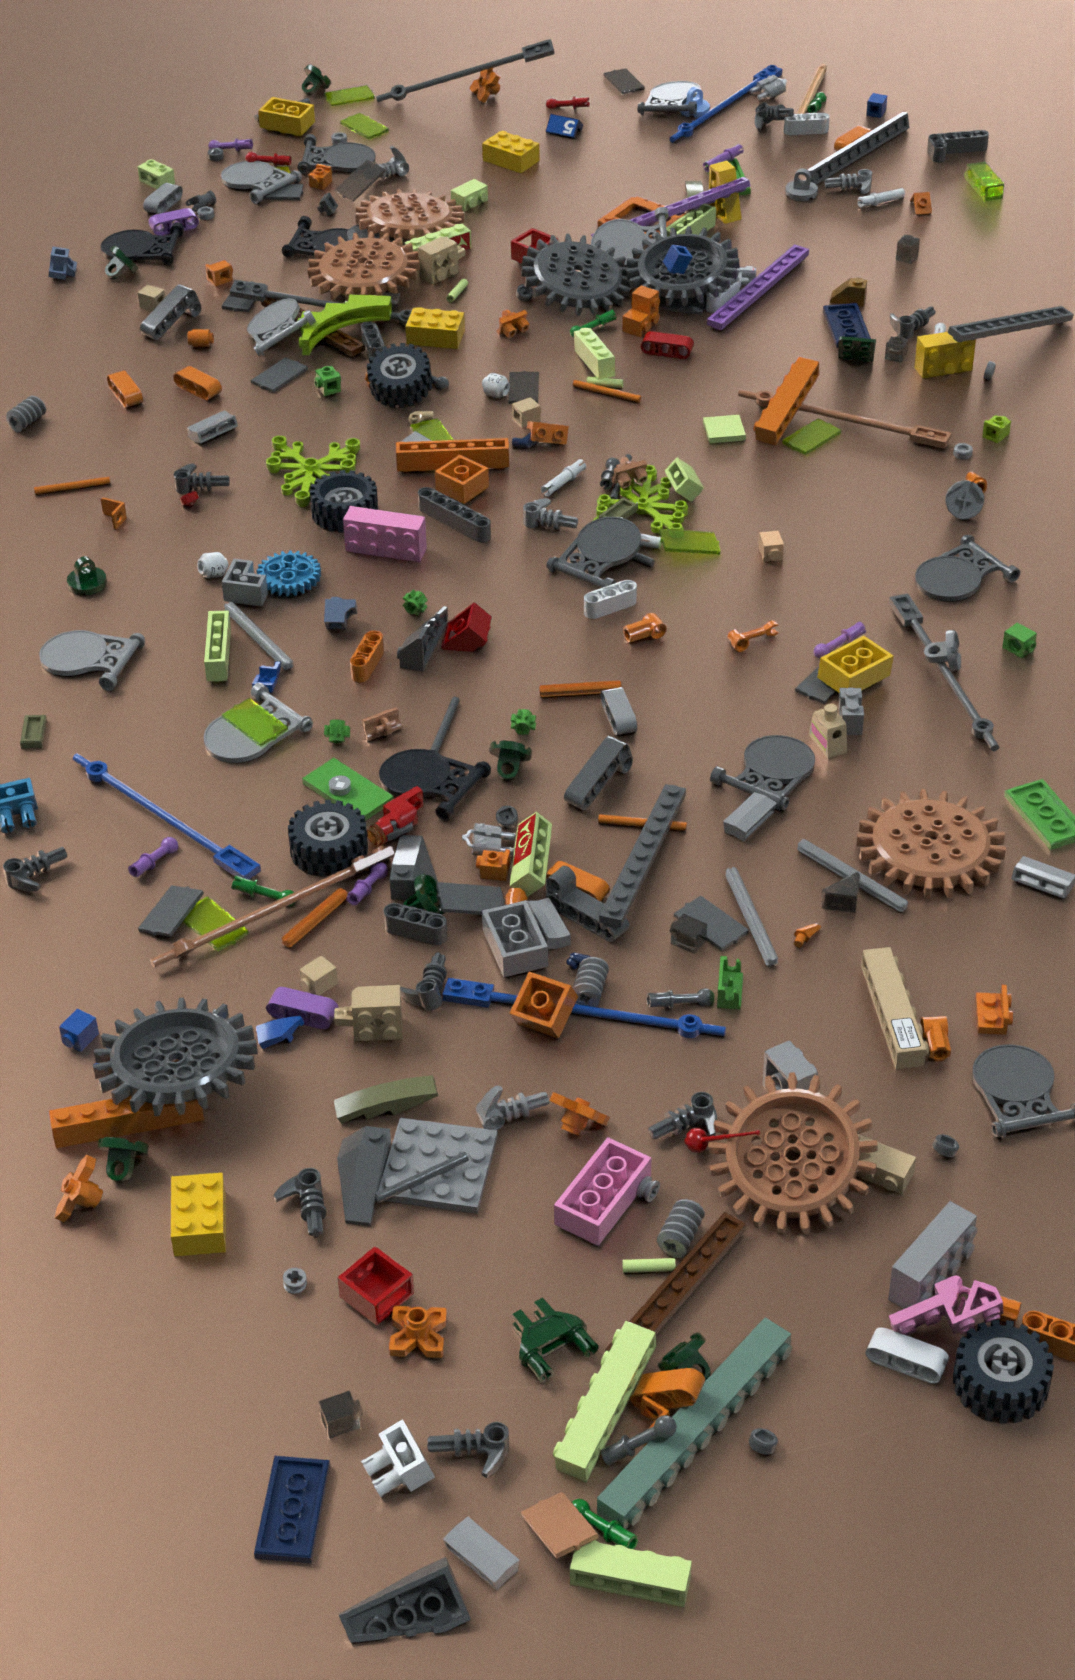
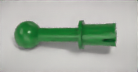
M818 92L815 95V98L811 100L807 110L809 113H816L821 109L822 103L827 100L825 93Z
M611 309L602 315H596V320L581 327L578 325L573 326L570 329V336L574 337V331H579L582 328L593 329L597 326L603 328L604 325L617 320L614 310Z
M237 875L234 877L235 880H233L231 887L233 890L250 894V897L259 894L275 900L294 893L292 890L280 892L258 885V880L252 881Z
M575 1499L571 1502L589 1524L604 1532L603 1538L605 1541L623 1545L628 1549L634 1550L636 1548L638 1536L623 1528L619 1521L613 1520L608 1522L591 1511L590 1505L584 1499Z

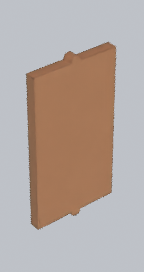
M563 1492L546 1500H540L538 1504L521 1512L522 1517L556 1559L574 1550H580L582 1546L599 1538L598 1533Z

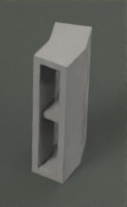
M224 410L187 427L188 437L194 442L203 443L237 427L238 424L235 415H231Z
M754 792L723 821L724 833L733 835L744 842L775 812L777 803L765 795Z
M1025 856L1014 867L1011 878L1061 898H1065L1075 884V874Z
M545 898L538 901H527L548 949H558L571 945L570 933L551 900Z
M469 1517L456 1525L443 1539L447 1549L496 1590L518 1572L519 1559Z

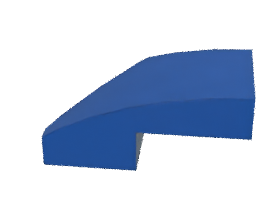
M274 662L273 667L259 666V674L256 675L252 687L257 683H262L268 687L270 693H273L279 677L281 662Z
M301 1016L269 1021L256 1026L258 1044L262 1049H265L285 1039L291 1043L294 1038L292 1034L298 1026H303L304 1020Z

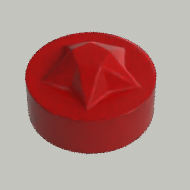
M193 491L182 496L179 500L182 506H192L196 503L199 496L197 491Z

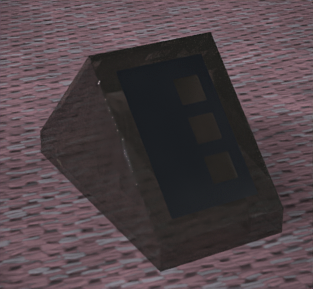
M856 872L823 889L821 907L827 910L856 913L860 874Z

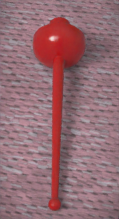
M693 1128L687 1133L685 1145L691 1152L701 1153L706 1150L710 1141L755 1134L760 1135V1131L708 1136L703 1129Z

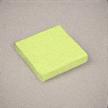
M740 415L703 417V425L709 443L746 440Z

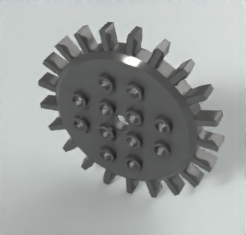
M687 226L685 234L678 235L674 228H670V236L665 238L659 232H656V242L652 244L643 239L642 248L644 250L633 248V258H627L628 269H626L627 279H630L631 289L642 285L659 291V298H666L667 306L672 304L673 299H681L683 306H687L688 298L697 297L700 303H704L703 294L707 292L711 293L714 297H718L717 286L729 289L730 280L728 278L737 279V268H740L738 249H732L731 240L727 239L721 242L720 232L709 238L707 237V228L704 227L699 235L692 234L691 226ZM671 245L684 246L693 256L684 274L670 273L663 263Z
M566 234L564 242H559L554 235H551L549 246L539 239L536 249L528 247L527 256H523L521 277H526L525 288L537 286L533 291L534 298L543 294L547 296L545 302L547 307L556 301L560 303V312L562 313L567 309V306L576 307L577 316L581 315L583 308H590L593 316H596L598 306H602L608 312L612 309L613 303L621 307L624 297L629 298L631 287L630 279H627L626 273L628 267H623L626 258L622 256L614 259V247L607 251L600 249L601 240H598L594 246L586 244L585 235H582L580 242L572 241L570 234Z
M179 998L177 1009L165 1010L161 1001H156L154 1014L145 1016L138 1008L134 1009L135 1022L131 1025L117 1019L115 1027L116 1032L120 1034L119 1036L105 1033L101 1035L103 1047L109 1049H94L95 1062L98 1063L93 1064L95 1079L99 1080L102 1093L114 1089L111 1091L113 1103L116 1105L131 1096V1111L134 1113L145 1102L152 1103L154 1116H160L164 1104H175L178 1114L183 1115L186 1108L185 1102L197 1099L198 1104L203 1109L208 1108V1094L215 1091L224 1099L229 1097L228 1085L225 1084L227 1081L242 1086L245 1084L244 1071L238 1069L254 1070V1056L251 1055L258 1054L256 1040H253L255 1039L252 1025L243 1027L245 1025L243 1014L241 1013L225 1020L229 1014L227 1005L224 1003L211 1013L208 1012L207 999L202 998L196 1009L187 1008L184 998ZM175 1059L180 1060V1061H178V1062H171L172 1060H175Z

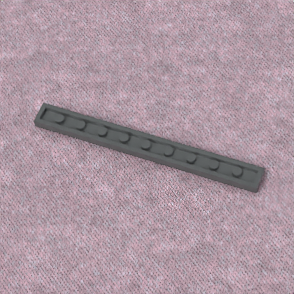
M900 113L809 168L811 182L817 185L910 128L908 113Z
M1063 306L950 326L947 333L955 341L963 342L1072 321L1074 314Z
M665 784L599 915V923L622 927L686 796V788Z

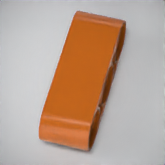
M860 125L836 139L834 150L839 151L872 130Z
M187 366L173 375V380L179 388L207 401L222 392V386L217 379L191 366Z
M125 370L107 375L109 388L125 408L143 403L141 390Z
M367 632L351 657V679L354 682L361 683L367 681L383 656L384 644L381 632Z
M557 861L546 872L547 879L562 866L569 867L576 875V888L600 902L610 892V887L605 880L563 861Z
M1028 1311L1024 1314L1022 1324L1028 1327L1027 1333L1031 1335L1034 1331L1040 1335L1039 1343L1046 1341L1048 1344V1353L1075 1362V1324L1039 1311Z
M692 1368L643 1374L631 1396V1402L640 1410L641 1398L643 1396L650 1398L666 1409L692 1406L696 1403L704 1386L705 1377L701 1372ZM648 1406L650 1411H654L652 1407Z

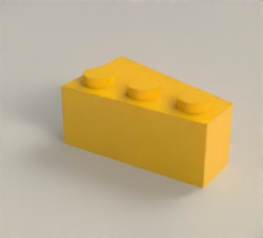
M727 160L709 166V190L737 179L735 167ZM737 192L731 193V196L727 198L715 199L714 203L708 204L716 207V217L724 224L742 219L739 193Z

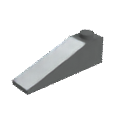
M443 606L405 639L402 647H399L397 651V659H400V668L424 672L446 628L448 607Z
M400 835L390 874L392 900H407L415 894L414 880L423 873L431 875L438 882L423 836Z
M365 1126L342 1140L337 1163L345 1222L347 1224L371 1226L377 1205L375 1193L379 1190L391 1149L390 1129Z
M446 1557L418 1569L339 1614L350 1643L380 1640L400 1635L415 1636L418 1633L427 1632L442 1633L471 1620L460 1588Z

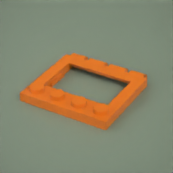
M638 196L635 198L631 197L597 221V226L600 227L610 220L621 219L636 206L649 211L665 206ZM686 213L679 216H671V219L666 222V227L674 223L676 220L684 216Z

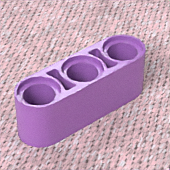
M185 208L153 215L148 222L154 234L162 236L171 234L170 229L173 221L181 223L185 231L196 228L199 224V219L192 209Z
M278 987L266 1005V1010L272 1017L281 1019L301 1016L304 1020L303 1025L318 1029H328L334 1019L335 1008H339L338 1004L330 998L286 987Z

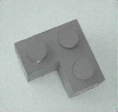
M233 559L222 580L224 601L253 606L263 605L268 595L266 575L254 574L253 561Z

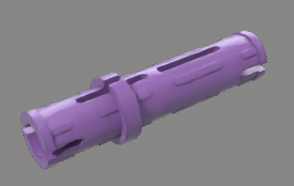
M737 144L731 149L727 148L720 155L704 162V170L709 172V166L712 164L734 160V157L744 152V149L740 150L743 148L742 145Z

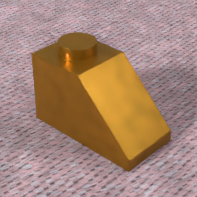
M859 277L848 279L832 291L830 303H857L858 306L864 307L868 280Z

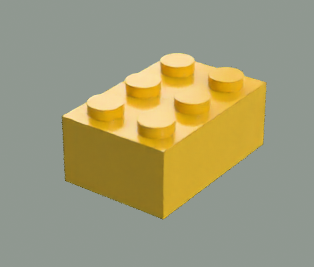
M272 97L258 110L260 128L268 131L274 130L280 131V133L302 136L315 123L313 104Z
M499 131L482 143V156L485 162L523 173L540 161L539 143L531 139H525L506 131Z
M422 307L413 308L405 326L406 344L458 349L465 332L464 312L432 310Z
M947 332L917 336L914 368L921 378L972 371L976 339L957 342Z
M862 636L821 657L817 678L837 692H840V688H861L862 691L890 676L894 655L867 637Z
M223 1172L171 1177V1242L174 1257L226 1252V1192Z

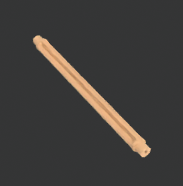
M821 64L818 67L796 114L807 113L808 106L811 100H813L826 73L827 66L825 64Z

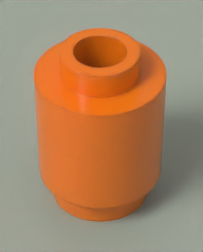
M193 329L188 331V345L193 347H210L214 343V333H211L210 329Z

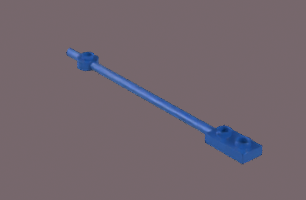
M776 65L767 66L753 76V82L692 123H682L679 125L678 132L669 138L670 142L673 143L681 137L692 136L694 128L748 93L751 88L757 86V82L768 76H781L783 69L778 68Z
M78 753L73 756V761L86 769L89 780L94 782L105 781L214 853V863L232 875L249 880L261 871L259 863L230 844L222 849L108 774L106 763L102 761L90 762Z
M448 978L442 994L443 1001L489 1008L491 1001L514 1004L518 996L494 992L493 984ZM575 1004L571 1011L574 1014L678 1029V1033L685 1038H695L700 1033L725 1036L726 1027L703 1024L698 1016L692 1014L683 1015L677 1020Z

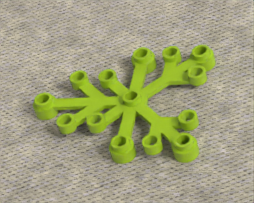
M275 436L272 438V447L275 451L271 453V457L266 459V467L270 473H278L280 469L295 470L284 475L285 484L281 486V492L286 496L291 495L294 488L302 485L301 490L295 493V502L299 507H306L310 503V486L316 480L313 474L321 478L324 474L330 476V474L324 471L345 470V473H349L350 470H356L355 454L360 450V440L349 438L345 441V447L340 449L339 443H330L329 455L317 460L315 458L305 459L300 455V452L304 450L303 442H293V449L287 446L286 437ZM283 459H294L298 463H281ZM333 460L341 461V462H340V465L327 464V463H329V462H331V461H333ZM305 474V476H303V477H301V478H299V479H295V478H297V477H299V476Z
M647 465L646 472L648 477L643 486L641 487L633 478L629 487L623 489L620 487V495L638 504L636 513H648L655 519L651 523V531L653 533H661L663 526L668 529L670 539H682L684 537V528L680 523H683L684 517L688 515V505L683 500H678L675 504L657 503L669 498V488H671L672 484L668 477H663L660 480V484L650 487L651 482L657 479V470L653 465ZM632 489L640 495V498L632 493ZM658 492L657 495L648 498V496ZM607 494L600 495L597 499L596 515L598 517H595L594 520L599 519V515L619 500L611 499ZM655 509L673 511V515L660 514Z

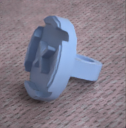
M692 87L687 93V102L683 105H689L690 101H696L697 113L689 114V111L679 112L686 117L694 115L695 118H698L710 111V104L703 99L701 89Z

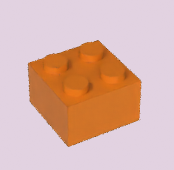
M458 455L435 471L436 491L463 504L489 487L488 468L462 455Z
M528 972L509 1014L516 1024L559 1039L578 995L571 985Z

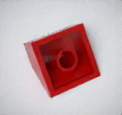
M475 602L447 622L441 648L443 650L473 652L478 647L482 648L488 641L487 636L491 628L492 616Z

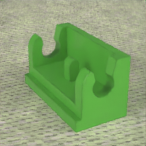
M720 956L717 1008L741 1010L743 985L741 961L737 959L736 966L731 967L728 965L727 956Z

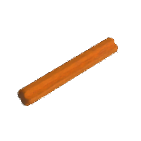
M620 680L540 685L539 694L540 697L601 694L602 690L620 688L622 684Z
M338 888L281 938L282 944L291 948L347 899V891Z

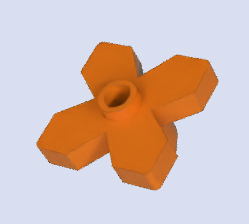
M493 68L480 71L479 79L474 80L469 89L477 95L479 101L485 103L490 95H496L500 91L501 86L498 81L501 77L493 71Z
M553 1092L549 1100L566 1109L561 1120L563 1122L561 1128L578 1136L581 1130H585L589 1119L604 1126H607L610 1119L609 1116L590 1108V1102L579 1097L573 1101Z
M86 1155L80 1161L75 1173L70 1172L63 1179L60 1191L64 1195L56 1208L55 1219L65 1222L71 1216L76 1204L86 1208H95L99 1204L103 1190L99 1188L98 1184L89 1181L94 1171L95 1158Z
M394 1306L392 1324L399 1332L390 1336L389 1355L406 1357L418 1346L426 1357L442 1358L444 1338L437 1334V1332L446 1327L447 1309L430 1307L426 1311L422 1307Z

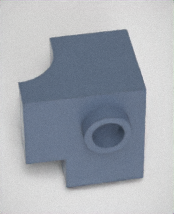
M52 246L48 277L64 280L66 275L75 277L77 262L70 258L69 249Z
M340 597L325 599L324 623L326 629H346L349 617L357 614L358 606L356 599H342Z

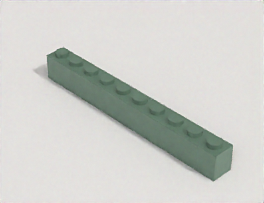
M765 1317L705 1381L696 1403L692 1406L681 1407L672 1416L677 1425L675 1434L669 1438L659 1436L649 1441L597 1497V1514L608 1522L613 1520L619 1521L626 1530L630 1525L634 1526L640 1520L642 1512L647 1506H653L656 1503L660 1492L665 1487H670L674 1483L678 1472L691 1464L694 1455L699 1449H705L710 1442L711 1436L716 1431L719 1432L724 1428L729 1416L741 1409L744 1400L749 1395L752 1396L756 1393L760 1382L765 1377L769 1378L773 1374L776 1365L781 1359L786 1360L792 1350V1346H790L791 1333Z

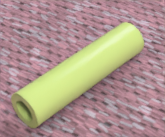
M461 279L446 296L448 302H454L468 286L466 279Z
M587 377V383L610 388H623V379L603 378L598 380L597 377Z
M675 1258L622 1260L623 1273L670 1272L676 1268Z

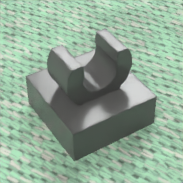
M330 192L322 197L317 210L319 213L326 212L328 216L335 212L338 204Z

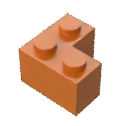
M641 285L632 293V309L623 315L622 319L623 332L641 337L658 323L660 318L658 314L660 304L659 291Z

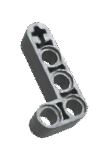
M986 130L931 134L928 136L927 153L933 162L941 163L945 161L946 154L985 151L988 148L989 132Z
M177 285L142 322L140 332L152 339L159 340L183 313L193 317L198 316L202 306L196 292L183 285Z
M607 736L566 789L564 801L581 810H586L616 771L626 774L630 770L633 757L629 745L612 736Z
M562 866L546 879V898L551 900L559 914L608 942H614L629 929L630 924L627 918L622 927L599 923V915L605 904L576 888V875L569 867Z

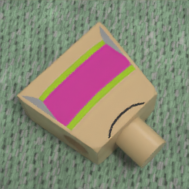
M826 704L824 709L813 713L809 736L829 759L847 753V725L837 713V706Z

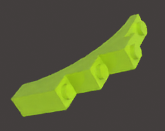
M350 294L345 304L326 303L325 309L322 312H311L317 322L312 325L307 323L299 328L301 329L302 336L299 338V348H302V355H310L314 346L321 339L340 328L361 322L390 320L392 313L391 296Z

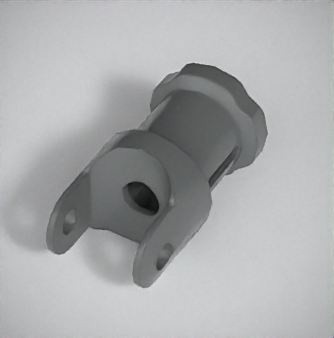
M210 190L204 195H196L188 199L185 204L187 206L194 205L192 210L196 212L201 207L216 204L217 200L213 191Z

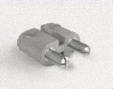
M775 75L768 76L757 82V86L751 88L750 93L753 94L760 91L761 94L757 95L758 100L766 97L771 99L786 92L785 82L787 80L780 79Z
M475 823L473 830H469L466 835H462V840H465L467 845L472 848V855L482 856L483 850L505 852V849H509L510 856H514L515 848L502 847L501 839L514 841L515 833L503 832L499 826ZM470 833H473V834H472V843H473V844H471L470 841H469V839L467 838V837L470 836Z

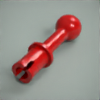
M573 96L572 100L557 101L554 98H549L546 101V107L549 109L573 106V109L590 107V102H588L590 99L589 97L576 98Z
M248 152L245 157L248 162L261 161L273 163L274 166H290L292 162L291 156L278 155L277 153L274 156H261L255 152Z

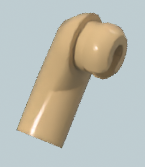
M415 411L409 415L408 421L412 425H417L424 420H433V411Z

